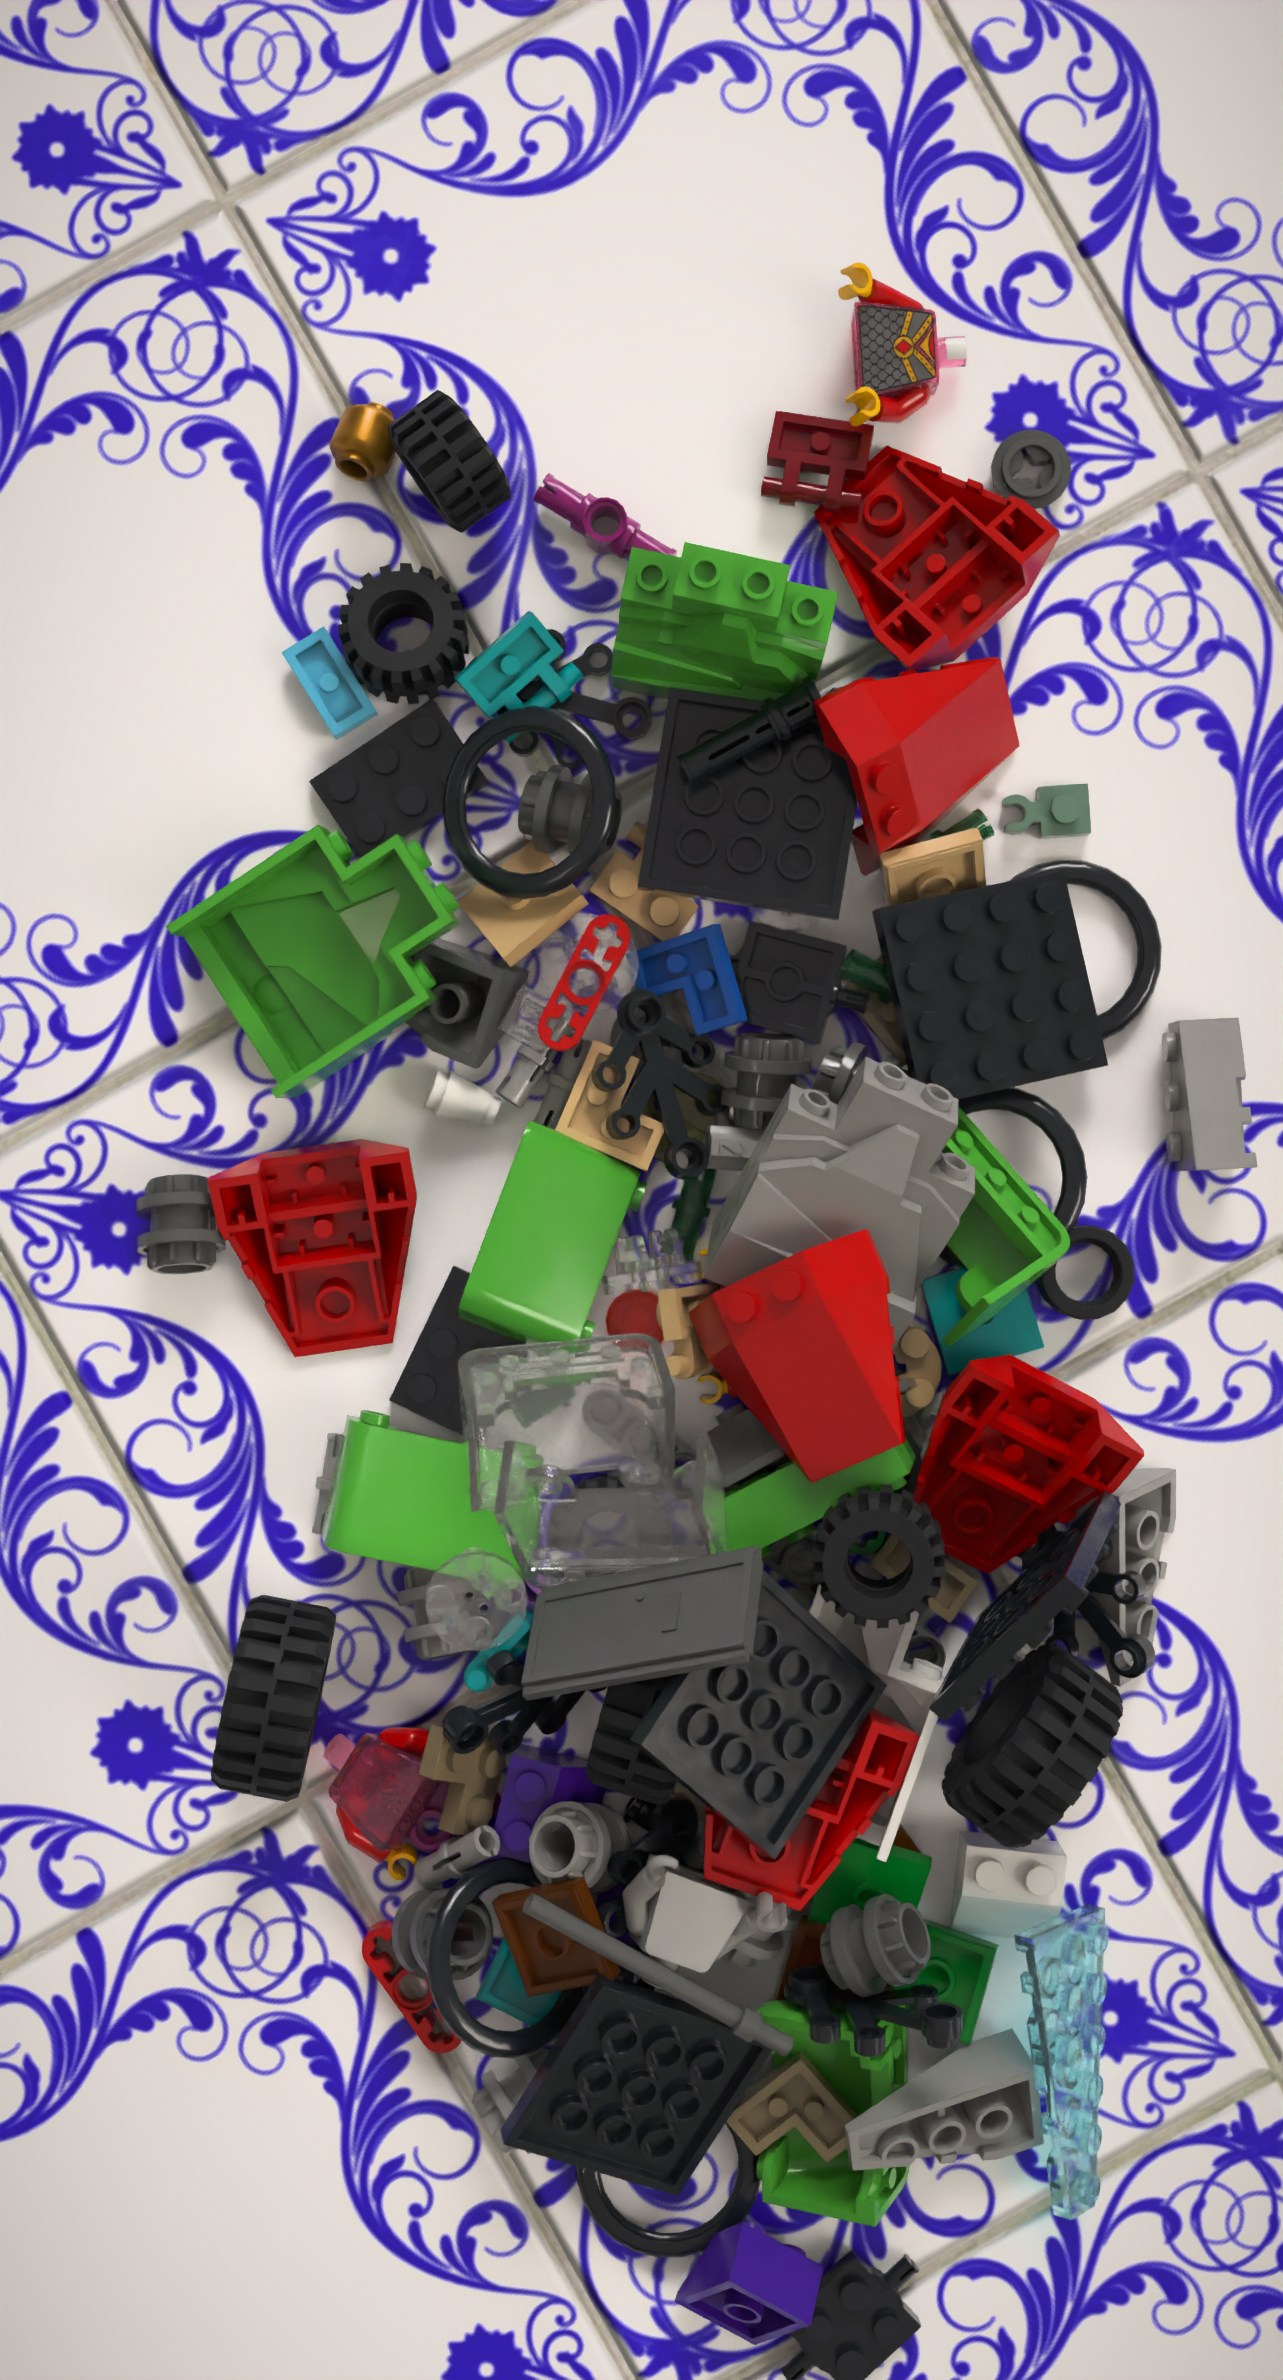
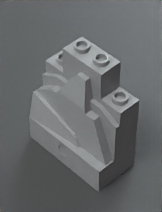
M865 1057L838 1105L831 1102L827 1096L817 1090H804L791 1084L713 1221L703 1277L727 1287L802 1250L863 1229H868L889 1276L890 1294H887L890 1327L894 1326L895 1343L892 1344L894 1349L916 1314L917 1290L955 1232L961 1215L975 1195V1167L970 1166L965 1159L957 1154L942 1153L943 1148L958 1126L959 1099L954 1098L942 1086L933 1083L926 1085L907 1076L902 1069L892 1063H878L868 1057Z

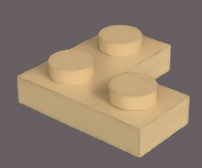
M593 1040L555 1131L647 1172L663 1135V1124L641 1114L638 1133L625 1140L612 1138L606 1129L608 1116L622 1107V1100L640 1059L634 1056L630 1057L625 1066L626 1080L621 1087L610 1092H603L593 1084L592 1071L597 1064L607 1060L613 1047ZM605 1067L603 1069V1078L607 1083L613 1084L615 1082V1074L612 1069ZM619 1115L617 1126L622 1132L627 1133L629 1122L624 1116Z

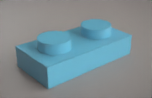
M324 626L282 652L336 740L378 715Z

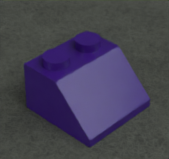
M521 1744L512 1752L494 1830L500 1840L498 1856L531 1863L529 1836H531L532 1829L539 1816L551 1805L563 1801L602 1804L606 1788L594 1785L585 1775L587 1759Z
M740 2222L737 2225L715 2233L677 2291L675 2302L744 2340L757 2345L811 2326L823 2266L807 2258L805 2251L791 2244H782L766 2235L763 2227L751 2222Z

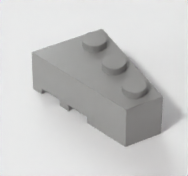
M1239 1017L1178 1020L1169 1023V1032H1164L1162 1035L1164 1062H1170L1171 1082H1166L1164 1086L1165 1109L1167 1112H1173V1132H1168L1166 1138L1169 1162H1175V1171L1258 1168L1256 1152L1246 1153L1243 1125H1251L1252 1118L1250 1107H1242L1241 1080H1245L1246 1070Z

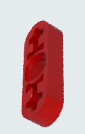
M604 914L594 918L588 924L538 1021L539 1037L549 1049L558 1052L568 1051L578 1045L630 945V931L627 924L621 918L611 914ZM609 925L617 928L616 938L622 943L618 948L615 946L607 948L602 962L611 963V966L605 972L596 962L580 959L584 950H587L591 956H594L599 945V939L593 935L597 929L606 931ZM580 969L593 971L599 979L598 990L594 995L587 998L576 996L569 987L570 977ZM560 995H564L569 1002L579 1007H587L588 1011L582 1017L575 1010L569 1022V1027L575 1030L572 1038L563 1036L559 1042L551 1039L552 1029L546 1025L550 1018L559 1020L562 1017L566 1005L557 1004Z
M383 1920L373 1924L368 1929L362 1943L364 1961L422 2043L429 2050L436 2053L453 2051L459 2046L461 2040L452 2031H450L451 2036L449 2037L443 2032H439L436 2035L432 2032L435 2020L429 2010L426 2009L433 2001L428 1979H425L428 1991L423 1997L418 1999L406 1997L400 1989V1981L410 1973L401 1965L395 1974L391 1976L389 1971L393 1969L395 1963L386 1951L379 1954L374 1951L378 1942L377 1936H381L385 1941L392 1938L393 1921ZM435 2005L433 2011L442 2022H445ZM426 2009L422 2016L418 2015L417 2012Z

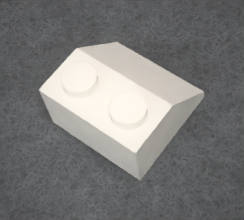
M960 1831L949 1927L969 1934L1049 1942L1062 1908L1068 1857L1059 1842L1033 1839L1031 1844L1025 1847H1005L986 1833Z

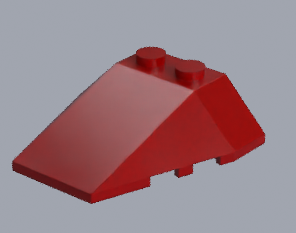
M887 445L868 462L865 480L850 478L844 484V489L862 491L859 512L840 509L839 514L824 512V506H819L814 511L823 534L876 641L908 671H917L953 662L1029 593L1060 537L1059 530L1025 500L1012 495L1009 498H1005L985 490L980 482L970 478L965 482L943 473L940 466Z
M997 657L941 665L940 670L922 673L914 670L899 672L898 677L876 680L872 677L856 679L814 701L825 746L847 761L863 820L862 825L853 829L851 840L860 873L864 876L881 868L879 856L881 853L919 843L1020 746L1001 659Z
M365 1139L262 1153L208 1177V1186L217 1228L224 1240L229 1241L242 1263L241 1268L248 1280L252 1279L265 1301L264 1307L294 1357L393 1343L417 1202V1190L409 1148Z
M863 1229L802 1250L712 1293L689 1312L708 1361L811 1483L905 1443L899 1376H895L892 1344L895 1343L894 1326L890 1327L887 1294H890L889 1276L868 1229Z
M1012 1355L970 1360L941 1399L912 1493L913 1501L917 1504L923 1501L930 1508L932 1519L938 1520L946 1554L989 1574L1038 1542L1037 1535L1058 1521L1063 1525L1076 1517L1075 1510L1095 1497L1100 1496L1106 1490L1110 1494L1115 1492L1145 1456L1144 1450L1095 1398Z
M873 1708L776 1859L761 1853L705 1805L704 1879L754 1896L761 1892H768L772 1895L773 1902L778 1904L784 1902L787 1904V1907L801 1911L841 1862V1855L857 1835H863L871 1825V1818L889 1796L893 1797L903 1785L920 1735Z

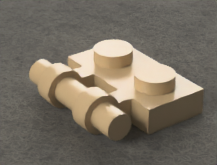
M636 822L626 838L641 848L639 854L633 861L619 850H616L590 888L589 893L662 942L680 936L698 910L699 905L683 896L638 890L646 832L643 830L644 826Z
M714 1282L657 1291L659 1301L656 1307L657 1322L663 1330L664 1341L673 1340L675 1349L663 1363V1369L667 1375L674 1376L677 1379H688L697 1374L706 1375L716 1371L706 1357L689 1312L712 1293L720 1290V1284Z

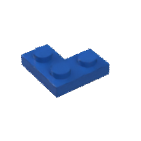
M712 924L626 954L636 990H648L660 997L683 989L696 1036L748 1021L720 924Z

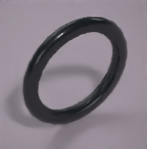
M539 706L511 709L489 719L472 733L454 758L446 778L443 795L445 830L451 849L464 870L480 885L502 896L519 899L546 897L567 888L584 875L604 849L613 827L616 810L615 778L608 756L596 736L578 719L557 709ZM534 731L551 734L565 741L578 753L587 768L592 784L593 804L589 824L582 840L573 852L556 866L542 872L523 874L507 871L493 864L481 853L471 836L467 823L466 799L469 783L476 766L487 751L501 740L514 734Z
M1055 860L1037 864L1015 875L1009 881L1064 870L1067 884L1092 888L1112 899L1126 914L1134 930L1137 943V965L1132 981L1122 998L1109 1010L1097 1016L1102 1039L1105 1040L1122 1031L1140 1015L1154 993L1161 971L1162 943L1157 921L1147 901L1128 880L1107 867L1083 860Z
M1016 1087L959 1099L958 1107L966 1115L985 1110L1009 1111L1027 1118L1042 1129L1053 1143L1060 1159L1062 1172L1061 1193L1053 1214L1069 1234L1076 1225L1085 1203L1088 1179L1084 1151L1071 1125L1057 1109L1042 1098ZM946 1245L939 1257L947 1263L969 1271Z
M504 1857L486 1861L470 1870L447 1892L435 1913L428 1935L426 1969L429 1990L437 2011L455 2036L471 2049L491 2057L516 2058L538 2051L560 2035L585 1995L587 1986L562 1990L554 2006L541 2020L527 2028L515 2031L495 2030L481 2024L468 2013L459 2000L452 1980L450 1956L457 1922L466 1907L477 1895L493 1886L514 1883L524 1884L532 1888L543 1885L537 1878L531 1863Z
M725 2123L733 2136L738 2153V2174L734 2190L725 2206L712 2219L697 2228L680 2233H659L644 2229L627 2220L614 2207L605 2192L600 2173L576 2166V2180L582 2201L593 2220L613 2240L634 2252L658 2258L685 2257L703 2252L715 2233L744 2222L757 2199L761 2180L757 2177V2162L760 2154L756 2156L734 2130Z

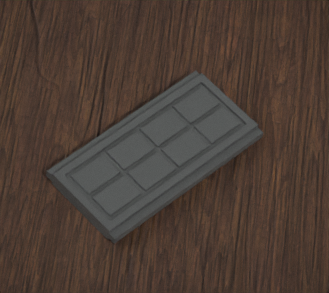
M756 1545L541 1588V1593L537 1594L522 1675L521 1684L524 1686L522 1696L528 1701L749 1662L750 1656L753 1655L762 1580V1550Z

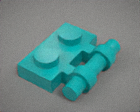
M527 611L457 674L454 680L483 714L490 718L502 706L509 711L530 706L549 708L556 701L561 704L572 694L570 689L584 676L572 662L567 664L559 673L555 672L550 663L564 650L533 612ZM537 676L544 686L523 704L516 694ZM521 733L514 734L505 738V740L511 743Z
M522 1604L498 1628L467 1666L463 1678L470 1690L483 1692L492 1685L494 1680L486 1671V1663L493 1654L501 1650H509L517 1658L528 1646L533 1614Z

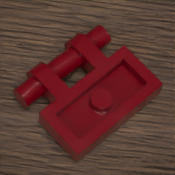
M776 411L767 453V465L785 469L783 479L763 477L761 497L779 499V504L795 507L796 502L824 506V512L839 514L840 509L859 512L862 491L844 489L843 487L845 477L865 480L874 436V425L861 424L859 426H852L849 421ZM801 471L829 475L827 486L799 482Z

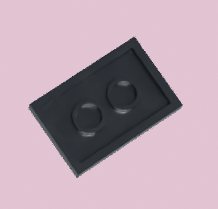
M431 699L309 782L361 858L394 835L398 834L408 839L443 815V795L446 778L454 758L463 746V743L436 702ZM478 765L470 780L467 798L489 784Z
M454 1265L389 1400L479 1443L527 1343L459 1319L458 1309L471 1273Z

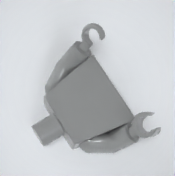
M650 1854L646 1866L626 1886L622 1894L629 1936L642 1951L649 1954V1958L675 1972L680 1965L700 1973H705L711 1968L714 1961L722 1958L745 1939L761 1930L768 1933L779 1932L787 1925V1904L782 1902L778 1906L773 1907L772 1895L770 1893H759L755 1901L756 1907L749 1906L750 1901L739 1890L704 1879L703 1873L680 1865L677 1859L669 1855L656 1856ZM641 1978V1979H642L643 1981H645L646 1983H648V1984H650V1985H652V1986H654V1987H656V1988H659V1987L655 1986L654 1984H652V1983L646 1981L645 1979Z

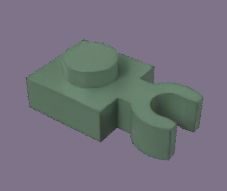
M1088 783L1038 787L1035 790L1036 801L1034 802L1018 794L1007 796L1002 800V807L1014 806L1022 812L1021 822L1005 824L1003 829L1006 834H1020L1030 825H1038L1039 839L1088 836L1091 834Z

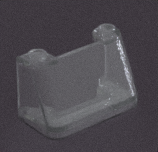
M641 1333L530 1343L471 1350L463 1354L459 1359L458 1382L467 1489L471 1511L500 1510L510 1505L518 1497V1480L617 1470L622 1484L641 1494L674 1489L676 1390L661 1344L657 1339Z

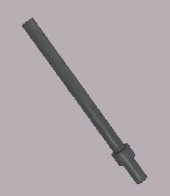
M534 1893L527 1897L522 1908V1912L728 2025L729 2033L749 2043L755 2040L782 2056L788 2055L791 2051L794 2038L764 2022L762 2014L745 2004L737 2007Z

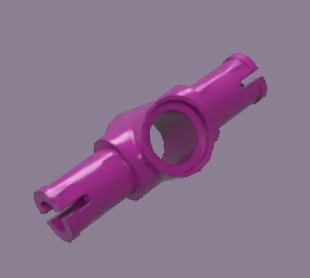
M550 473L542 481L545 484L544 487L539 486L535 493L534 502L540 503L571 522L570 528L583 535L587 545L597 553L614 554L620 559L624 556L629 558L631 548L636 547L673 556L677 554V550L674 548L671 549L640 530L641 524L628 517L623 505L615 499L609 497L597 498L591 493L584 496L556 479ZM601 517H611L618 522L619 527L613 534L602 536L592 529V525Z

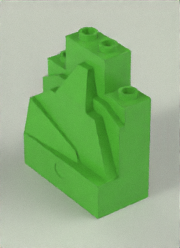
M684 542L681 557L632 547L620 598L619 625L613 647L612 688L668 700L671 687L763 701L768 697L775 700L801 686L802 678L808 675L816 685L839 592L787 581L790 569L788 564Z
M316 825L166 925L171 935L185 938L278 1083L276 1087L271 1089L275 1098H298L393 1033V1029L437 1000L430 989L436 985L431 972L421 959L413 962L410 957L460 924L453 913L460 906L444 882L436 886L426 869L432 866V862L416 839L408 843L406 838L396 834L350 864L348 859L353 857L354 854L338 830L330 833L328 829Z

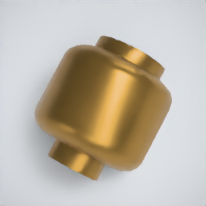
M371 402L367 405L355 404L344 411L329 447L335 459L336 467L346 476L357 481L367 482L371 478L377 479L388 473L397 454L389 438L388 425L395 420L388 408Z

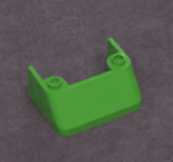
M959 1107L958 1126L943 1148L942 1153L957 1154L965 1159L970 1166L975 1167V1195L961 1215L958 1227L946 1244L969 1270L961 1276L955 1286L957 1300L967 1314L942 1339L948 1347L995 1316L1052 1267L1070 1247L1069 1234L1062 1223Z

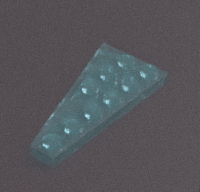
M1089 1904L1014 1934L1016 1951L1026 1954L1028 1972L1024 1971L1020 1975L1022 1993L1031 1995L1033 2009L1029 2014L1026 2024L1036 2093L1046 2096L1048 2113L1043 2112L1040 2116L1041 2129L1043 2134L1051 2136L1053 2146L1046 2162L1053 2214L1069 2220H1073L1094 2207L1100 2193V2179L1096 2175L1097 2152L1102 2142V2130L1098 2125L1099 2102L1104 2090L1103 2078L1100 2075V2053L1105 2044V2029L1101 2023L1102 2002L1107 1992V1980L1103 1975L1104 1952L1109 1941V1931L1105 1925V1908Z

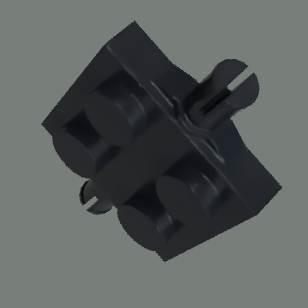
M750 921L743 946L737 952L735 958L730 957L748 1021L741 1023L785 1035L796 1036L811 1042L821 1044L828 1018L836 1006L865 1014L867 1005L849 1000V998L868 1003L870 993L842 987L841 971L848 949L846 945Z
M853 2248L821 2277L811 2326L790 2333L800 2344L802 2350L781 2368L787 2380H801L816 2366L820 2370L829 2373L834 2380L866 2379L922 2327L919 2317L902 2300L898 2291L909 2279L919 2272L915 2262L912 2259L910 2260L907 2254H904L896 2264L886 2273H883L881 2270L869 2266Z

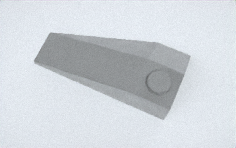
M1172 1468L1133 1469L1118 1489L1111 1494L1121 1503L1114 1519L1118 1528L1110 1538L1113 1544V1552L1108 1559L1095 1565L1101 1572L1121 1574L1126 1571H1135L1139 1573L1146 1583L1144 1596L1132 1604L1124 1605L1117 1602L1110 1594L1091 1592L1125 1635H1143L1152 1645L1159 1613L1157 1608L1151 1605L1153 1592L1157 1586L1158 1579H1165L1168 1564L1167 1562L1159 1561L1164 1532L1173 1533L1176 1520V1469ZM1099 1496L1095 1497L1094 1499H1092L1091 1501H1089L1088 1503H1086V1504L1083 1505L1082 1507H1080V1508H1078L1077 1510H1075V1511H1076V1517L1069 1521V1526H1070ZM1124 1579L1122 1584L1124 1591L1128 1595L1133 1596V1585ZM1098 1636L1111 1683L1120 1687L1134 1679L1123 1677L1112 1668L1109 1658L1110 1649ZM1123 1650L1125 1661L1132 1666L1133 1658L1131 1654Z
M1011 2028L972 2041L970 2045H963L844 2125L849 2164L852 2170L906 2167L911 2165L916 2158L936 2157L940 2164L955 2163L957 2155L979 2154L982 2161L997 2160L1044 2144L1038 2070L1014 2030Z

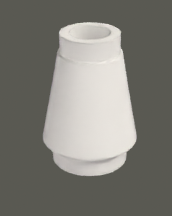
M437 1070L428 1090L424 1108L433 1110L435 1117L478 1124L483 1123L492 1126L500 1107L501 1098L493 1096L492 1093L453 1070H450L448 1074Z

